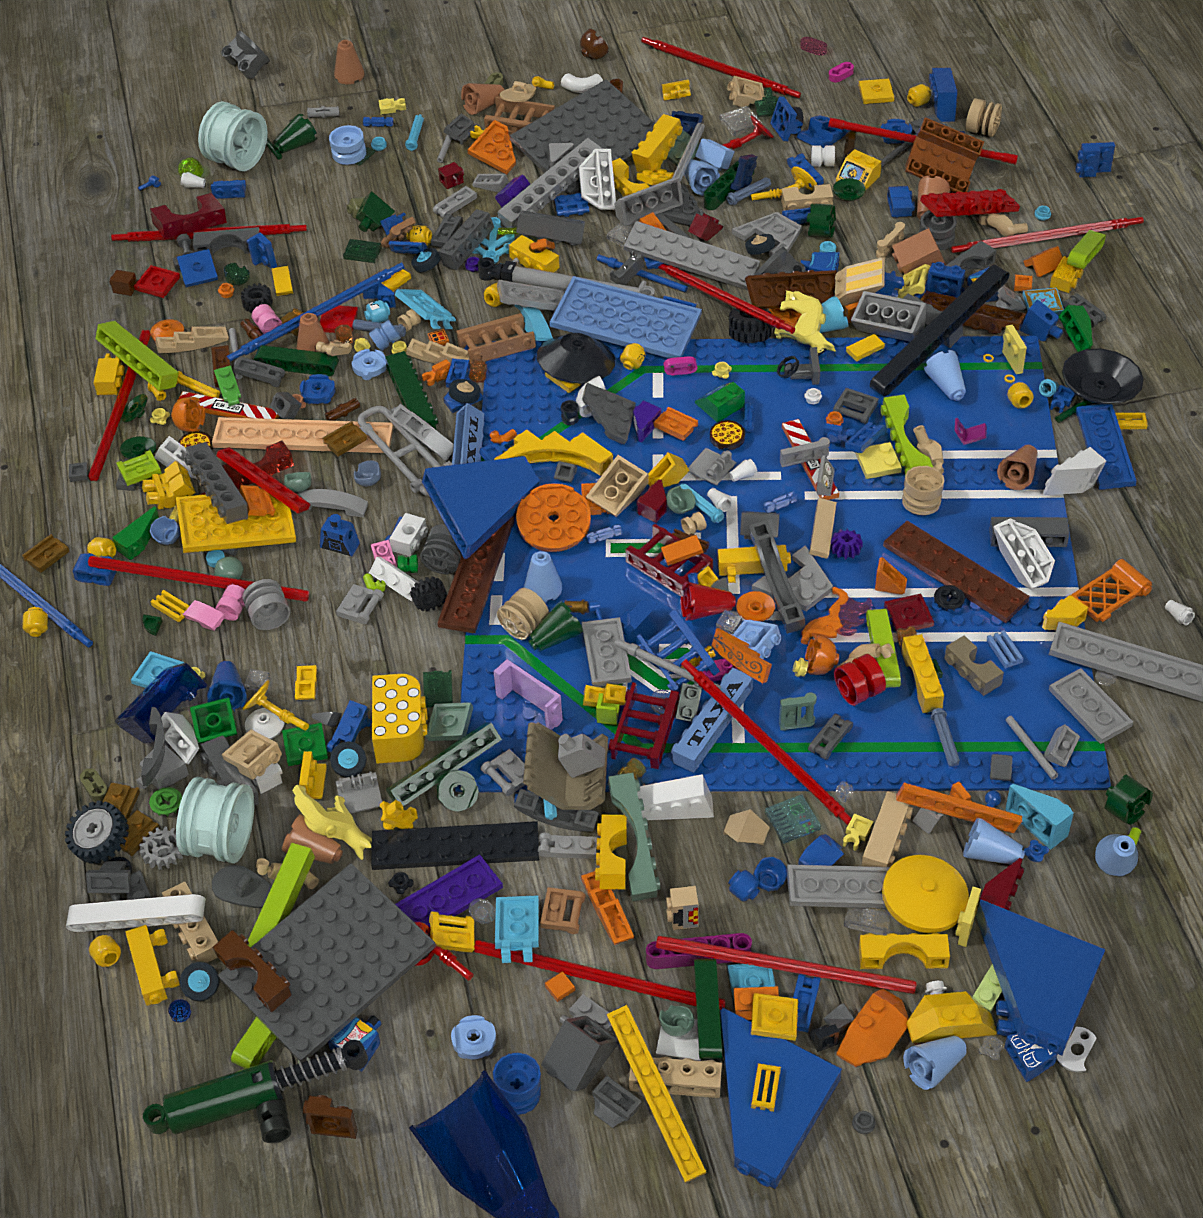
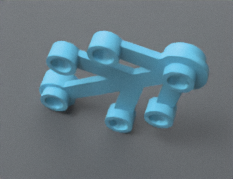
M492 217L494 228L490 232V239L487 240L485 238L481 242L488 250L486 251L479 244L472 253H479L483 258H492L495 264L499 261V256L504 253L509 254V244L515 240L514 233L507 232L505 236L496 240L497 231L501 228V221L497 217ZM502 244H504V247H502V248H500L499 250L495 251L496 248H498L499 246H501Z

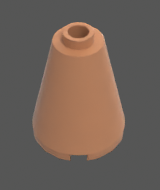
M342 40L338 43L334 71L335 79L345 85L355 84L354 81L358 79L361 81L364 78L362 64L353 43L348 40Z
M468 83L461 90V99L465 101L463 106L469 114H477L494 105L495 97H500L499 95L504 91V88L498 84Z
M925 176L919 181L917 217L921 219L925 212L929 211L920 201L921 195L950 193V185L945 179L935 176V178Z
M306 313L300 318L296 349L318 352L316 351V345L319 341L325 344L330 342L317 316L312 313Z
M1024 445L1000 462L997 474L1000 481L1003 480L1006 483V487L1013 490H1023L1032 483L1038 457L1036 448L1032 445Z
M300 814L291 826L293 829L290 834L287 833L282 851L287 853L291 843L311 848L315 856L314 860L329 864H333L334 861L338 862L343 853L340 850L341 845L333 838L312 832L305 823V816Z

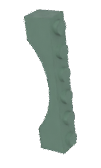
M634 773L609 776L608 785L612 804L619 808L627 817L637 841V856L628 874L631 900L657 897V891L660 890L659 877L654 876L653 870H656L655 858L650 856L649 850H652L651 838L646 837L645 830H648L647 819L642 817L641 811H644L643 799L638 798L637 792L640 791L639 780L634 778Z

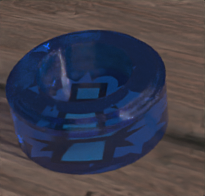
M178 999L169 1005L168 1013L174 1022H184L191 1015V1007L186 1000Z

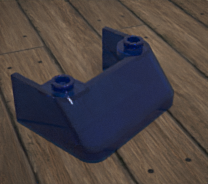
M187 663L167 667L117 717L115 723L142 743L155 742L156 735L150 732L149 726L152 707H156L162 717L165 712L172 713L181 702L193 700L198 694L196 691L204 689L208 685Z

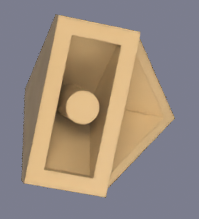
M749 809L730 815L724 829V834L729 835L736 842L764 845L770 827Z

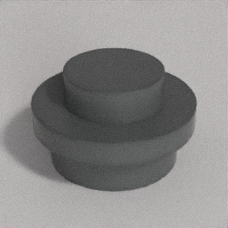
M861 1111L853 1117L852 1125L858 1133L869 1134L875 1128V1118L871 1113Z

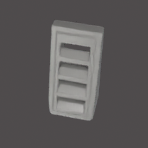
M478 174L472 185L476 188L500 192L509 183L506 174Z

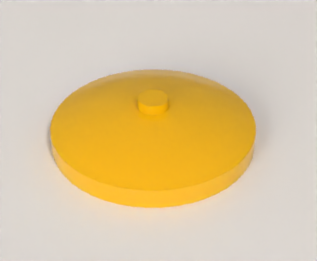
M912 855L898 860L887 871L882 885V897L889 913L902 925L923 933H937L954 927L958 923L960 912H965L969 900L968 888L961 874L949 863L928 855Z

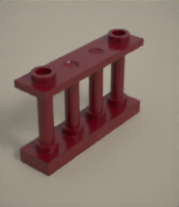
M657 524L652 525L653 538L644 546L636 549L630 545L625 549L626 562L679 596H684L685 591L681 590L683 584L689 582L688 574H698L707 566L713 571V559L704 553L674 563L669 567L660 564L665 559L662 551L655 558L647 556L646 553L658 542L666 546L681 540ZM687 560L695 564L683 577L674 573Z
M632 682L630 690L627 689L626 703L615 737L610 739L608 750L611 751V758L613 760H616L618 751L646 756L650 759L651 768L659 769L675 719L679 692L671 690L669 698L666 697L665 699L637 693V685ZM638 701L662 706L665 711L664 714L655 715L632 710L634 702ZM630 717L658 723L660 727L658 731L652 732L628 727L627 723ZM624 734L653 740L654 746L647 749L621 742Z

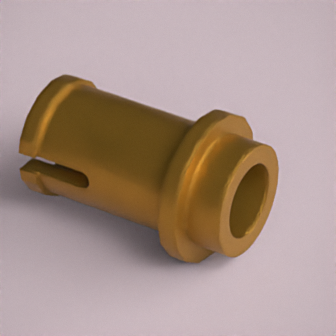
M584 599L582 601L565 600L564 603L567 606H572L569 607L572 612L581 613L582 615L588 613V601Z

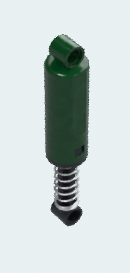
M350 1040L342 1048L337 1047L336 1050L333 1049V1053L327 1054L324 1052L323 1056L318 1057V1055H315V1058L311 1060L307 1057L305 1062L301 1063L298 1060V1064L292 1065L289 1063V1067L283 1068V1066H280V1070H277L273 1060L168 1093L163 1096V1106L151 1104L144 1110L143 1120L154 1134H162L169 1128L175 1135L256 1109L260 1104L269 1100H284L283 1091L287 1086L293 1088L294 1084L302 1085L303 1081L306 1080L310 1083L312 1078L319 1080L321 1075L328 1077L330 1072L337 1074L339 1069L347 1071V1068L360 1070L367 1064L368 1055L359 1040ZM359 1053L357 1056L351 1057L352 1054ZM161 1116L159 1120L153 1122L156 1117Z

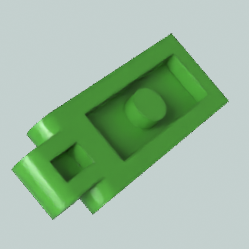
M231 365L214 370L224 402L228 401L229 406L240 404L238 398H241V394Z

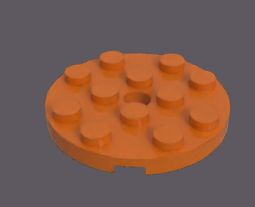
M545 484L530 491L529 495L521 500L516 513L517 527L522 538L532 547L547 552L564 551L577 545L586 536L591 524V511L585 497L576 492L574 488L563 484ZM551 515L559 517L555 522L549 519Z

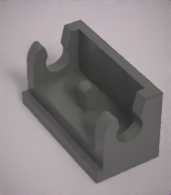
M632 250L630 252L631 257L615 273L613 270L610 272V280L616 284L626 285L645 266L641 254L636 256L635 251Z

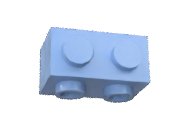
M702 138L695 157L699 158L700 162L710 163L717 170L721 171V169L729 168L735 151L713 140Z

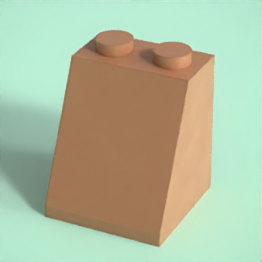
M929 228L892 246L894 249L892 255L895 262H899L896 265L900 273L904 272L906 274L924 264L931 266L932 263L943 262L946 265Z

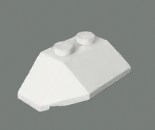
M594 149L579 166L581 197L600 210H615L614 203L616 202L611 149Z
M1011 518L995 525L993 528L1000 552L1019 583L1031 590L1048 583L1055 560L1036 529L1015 522Z

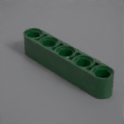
M738 161L704 191V208L706 210L717 209L727 200L726 198L729 193L736 191L730 187L737 173Z
M265 345L258 348L253 359L282 368L286 372L311 375L323 374L328 377L334 375L339 363L337 356H331L327 353Z
M694 959L699 1059L722 1058L717 961L716 959Z

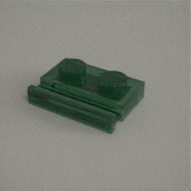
M350 239L345 248V253H343V259L375 263L382 245L377 242Z
M451 670L449 672H423L426 708L434 707V704L453 703Z

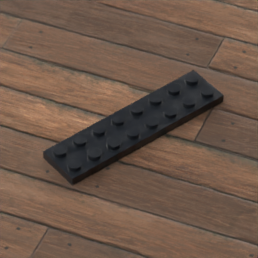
M538 821L372 831L371 867L372 870L463 865L478 855L487 864L539 861Z

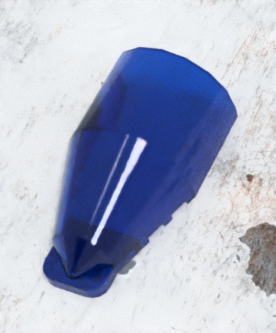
M485 1070L481 1072L478 1080L452 1103L426 1121L409 1127L449 1185L494 1218H559L558 1210L550 1201L527 1127Z

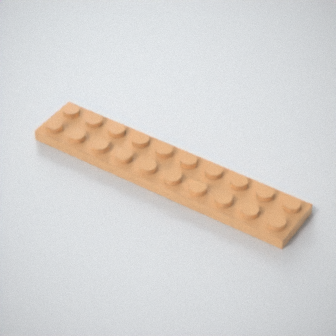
M218 417L212 445L213 448L331 451L327 444L323 443L322 438L350 421ZM352 421L354 425L360 427L358 422ZM366 422L371 424L373 431L390 448L394 425L388 422ZM367 436L366 441L347 451L384 453L369 436Z

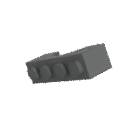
M255 227L195 232L193 236L194 252L209 249L212 257L219 249L237 247L245 254H250L247 239L260 233V229Z
M980 241L945 266L952 267L957 265L963 270H983L995 263L996 250Z

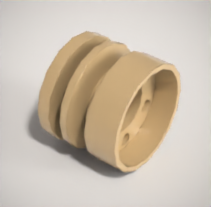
M975 98L968 112L966 131L978 133L982 127V135H986L988 132V136L993 137L1000 125L1002 105L997 103L994 107V102H990L986 108L985 100Z
M917 466L908 470L905 475L902 504L906 510L917 515H929L939 510L944 487V476L940 471L929 466Z
M520 588L509 601H506L498 609L497 618L510 635L524 640L529 637L546 617L549 610L539 595L530 589Z

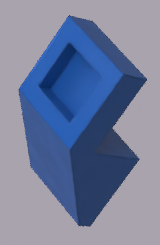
M382 283L363 292L364 299H378L386 302L389 308L396 307L395 293Z

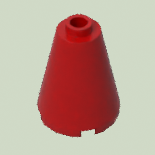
M685 582L682 586L681 591H685V594L681 596L680 602L682 616L686 617L685 621L732 610V607H735L736 599L730 591L692 582Z

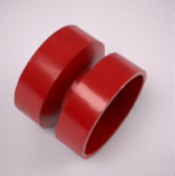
M870 654L857 657L852 663L847 662L834 670V678L842 697L852 706L867 700L868 696H876L886 689L883 671Z

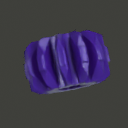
M847 528L846 531L840 529L838 533H834L830 546L833 554H837L838 558L844 557L846 560L848 557L854 559L855 555L860 554L863 542L860 534H856L855 530L849 531Z

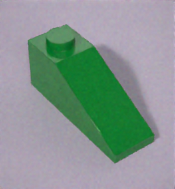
M1068 305L1059 315V319L1077 352L1090 349L1093 346L1091 319L1084 306Z
M155 506L112 537L116 550L127 559L132 560L145 550L151 538V524L159 518Z

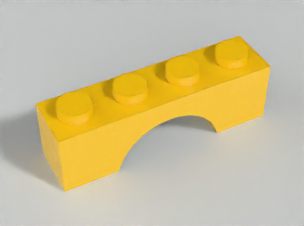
M621 158L612 161L614 187L623 197L650 187L647 183L638 184L628 181L629 166Z
M923 635L903 637L901 653L906 667H911L917 687V698L922 713L932 712L936 708H943L944 693Z
M602 815L601 823H597V836H601V838H597V850H600V853H596V865H600V868L595 869V880L600 881V889H625L626 861L612 852L616 848L627 844V817L625 815Z
M869 933L860 935V969H882L885 962L896 954L913 955L924 964L925 968H948L950 960L948 934L911 933L908 935H897L890 933L887 935H875Z

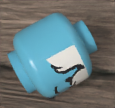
M377 300L366 305L364 315L367 321L381 323L388 320L390 309L386 302Z

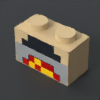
M696 886L670 889V897L666 898L667 921L672 922L673 930L698 927L699 904Z

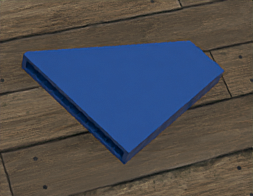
M525 456L425 468L422 483L464 559H468L517 512L521 500L529 495L531 490L539 486L540 480L532 469V465Z
M980 900L975 917L1018 1037L1062 1056L1101 964L1105 949Z
M722 1008L720 1011V1025L734 1167L741 1174L756 1178L763 1186H770L776 1189L840 1082L842 1069L785 1039L751 1035L750 1021ZM758 1063L781 1067L774 1112L769 1111L770 1109L767 1108L765 1110H760V1107H756V1109L751 1108ZM762 1070L757 1101H762L766 1070ZM771 1071L766 1100L769 1103L771 1102L775 1072Z

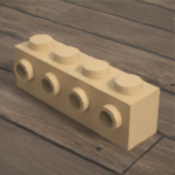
M889 791L886 793L863 855L862 867H891L895 862L896 857L893 855L895 851L899 852L902 842L899 839L900 835H905L908 825L905 823L906 819H911L913 807H910V804L896 801V793Z
M186 882L162 892L163 897L192 894ZM204 916L200 922L172 924L174 929L179 928L180 933H178L182 944L188 945L189 948L186 950L191 961L196 960V962L208 963L217 958L212 947L218 940Z
M665 1056L660 1058L652 1057L669 1094L720 1098L722 1063L714 1060L694 1061L690 1058L680 1060ZM630 1067L629 1091L642 1092Z

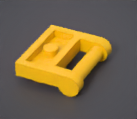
M431 911L429 917L430 938L435 944L445 950L472 953L474 950V917L466 916L464 918L440 915L438 912ZM439 923L464 926V928L441 926Z

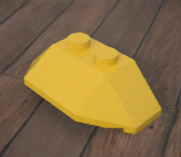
M966 991L924 995L906 1023L912 1043L934 1041L950 1036L971 1038L997 1035L992 1014Z

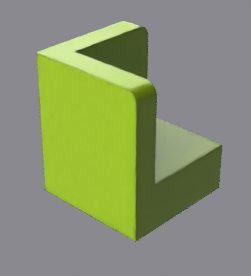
M599 693L596 707L597 723L617 725L620 704L604 703V695Z

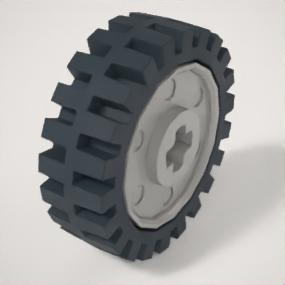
M90 802L89 807L87 805L82 806L83 811L77 810L75 812L77 816L70 818L72 824L67 823L66 828L69 831H65V836L67 837L65 842L68 844L67 847L82 861L89 864L94 862L99 864L101 860L104 862L108 861V856L113 858L116 855L114 853L115 850L120 852L122 848L119 845H125L126 840L123 837H128L129 833L126 830H129V825L122 812L109 802Z

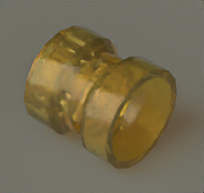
M631 758L627 762V766L622 767L618 771V775L634 773V778L637 779L646 773V768L641 761Z

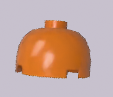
M182 398L174 404L171 417L178 429L184 432L201 430L198 427L200 424L204 425L205 409L204 406H200L199 398Z
M813 635L815 639H810L805 654V660H808L806 673L823 675L832 670L834 665L838 664L839 654H837L834 642L830 639Z

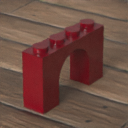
M212 193L196 197L198 211L192 214H174L166 205L150 208L152 223L164 239L227 223L224 207Z

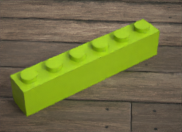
M116 321L98 324L95 339L159 391L176 387L179 373Z

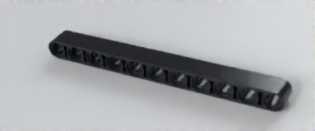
M996 264L991 265L872 378L870 388L884 397L889 395L1008 281L1010 273Z

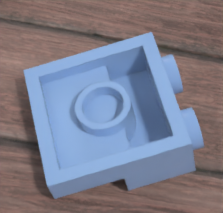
M744 620L733 634V636L748 643V648L759 653L761 659H764V657L768 658L772 647L778 645L781 641V634L777 625L754 620Z

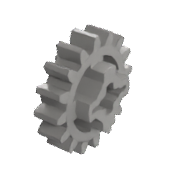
M164 827L163 831L156 828L155 833L149 831V837H143L144 843L139 845L144 863H149L151 868L157 865L158 869L161 870L162 866L166 865L168 869L170 868V863L177 865V858L183 859V855L177 847L175 828H172L170 831H168L167 827Z

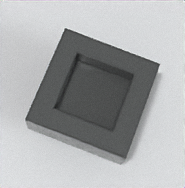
M87 462L69 464L70 482L88 480Z

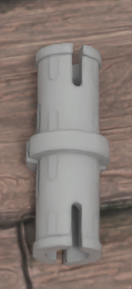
M339 106L307 108L308 118L339 116Z

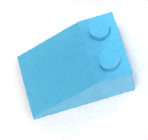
M1016 784L1010 785L1005 808L1007 812L1021 815V824L1050 850L1068 837L1074 814L1068 805L1063 804L1057 798Z

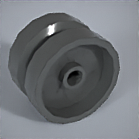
M929 210L921 216L919 232L929 228L940 250L950 248L955 240L956 217H936Z

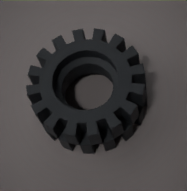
M254 283L253 286L248 285L247 288L241 291L243 308L249 311V313H252L259 305L266 304L271 307V304H273L271 290L265 284L262 286L261 283H258V285Z
M432 576L431 579L425 577L424 581L420 579V583L416 582L414 584L415 587L411 588L412 600L416 608L421 611L426 609L427 612L431 608L435 610V607H441V603L444 604L447 598V591L443 582L439 578L435 579Z

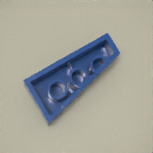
M932 68V74H929L930 89H932L935 116L941 122H955L957 89L951 68Z

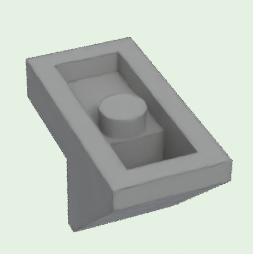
M1005 285L998 290L999 300L996 302L997 307L1015 311L1026 308L1021 297Z

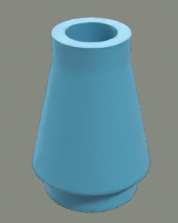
M1050 379L1043 380L1039 385V391L1045 397L1052 396L1059 388L1058 382Z

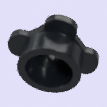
M398 872L393 875L388 884L389 887H393L396 890L397 894L401 895L404 894L408 887H412L414 882L412 879H409L406 873Z

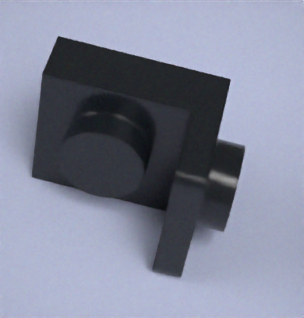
M836 1024L831 1026L824 1025L809 1031V1037L817 1052L838 1045L839 1030Z

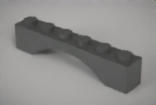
M768 520L749 525L752 542L786 633L804 629L805 617L785 573Z

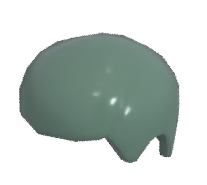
M310 472L291 473L284 476L285 486L295 493L307 490L312 483Z
M677 486L668 491L666 497L667 505L674 513L684 514L695 507V496L690 489H681V486Z
M231 556L218 560L214 569L215 576L240 579L244 572L241 561Z
M670 1005L668 1010L660 1011L659 1021L665 1033L673 1037H680L687 1034L693 1028L694 1015L689 1008L683 1005Z

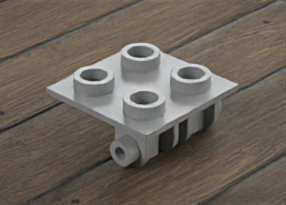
M705 448L688 468L690 470L689 473L718 485L734 467L736 462L732 460V453L728 450L723 451L720 455Z
M369 771V773L362 774V776L357 774L358 777L355 778L351 775L352 778H339L336 781L338 795L344 797V805L350 814L380 807L382 799L376 772L372 773Z

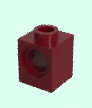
M455 162L438 168L439 181L446 189L464 183V170Z

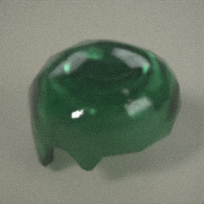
M230 263L224 266V277L229 284L240 286L248 282L250 271L245 266L240 268L237 263Z

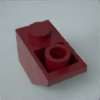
M696 213L688 232L708 241L721 231L724 226L719 224L720 220L705 213L703 215Z
M660 479L652 484L648 491L641 495L637 501L638 514L655 523L667 512V499L663 482Z

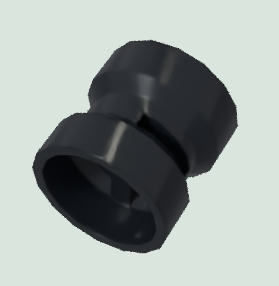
M567 400L561 404V420L564 424L574 425L579 421L578 403L573 400Z

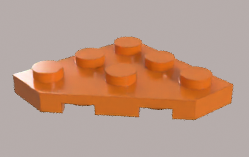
M493 120L468 149L469 155L505 174H508L516 165L508 127L496 120Z

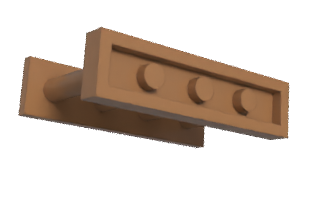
M496 96V113L494 116H485V129L493 120H496L506 125L509 135L532 123L530 122L532 117L540 118L554 110L555 106L529 101L511 102ZM507 112L511 114L509 118L501 117L502 113ZM518 114L526 115L523 121L515 120Z
M521 313L456 331L459 347L465 348L466 345L469 347L467 350L470 365L536 347L534 332H524V319ZM515 333L518 334L517 336H514V337H510V338L508 337V335H511V334H515ZM497 338H501V339H502V340H499V341H496V342H492L493 339H497ZM485 342V345H481V346H478V347H476V345H475V344H479V343Z

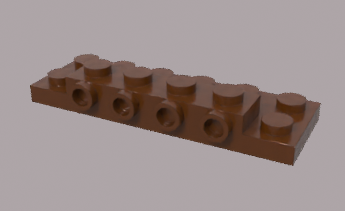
M809 270L807 272L764 273L762 275H749L745 278L752 305L760 309L780 308L781 302L786 299V291H798L818 299L822 304L835 296V276L837 271Z
M926 291L920 300L926 304H931L935 309L943 312L957 297ZM983 304L962 326L967 325L975 330L984 329L988 330L989 333L997 334L1001 333L1004 327L1006 328V326L1013 324L1014 328L1019 331L1026 313Z

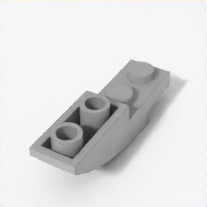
M399 404L389 417L446 462L453 454V443L403 405Z

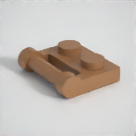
M411 217L393 226L388 236L381 240V246L388 248L389 241L397 239L400 241L406 238L407 233L413 229L412 226L416 223L414 218Z
M548 887L540 927L577 934L580 927L578 924L582 903L585 901V893ZM568 900H573L570 921H564Z

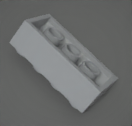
M680 177L672 178L618 199L614 203L616 217L625 227L639 221L640 218L652 212L656 215L683 205Z
M863 291L851 322L857 331L911 342L925 329L926 303Z

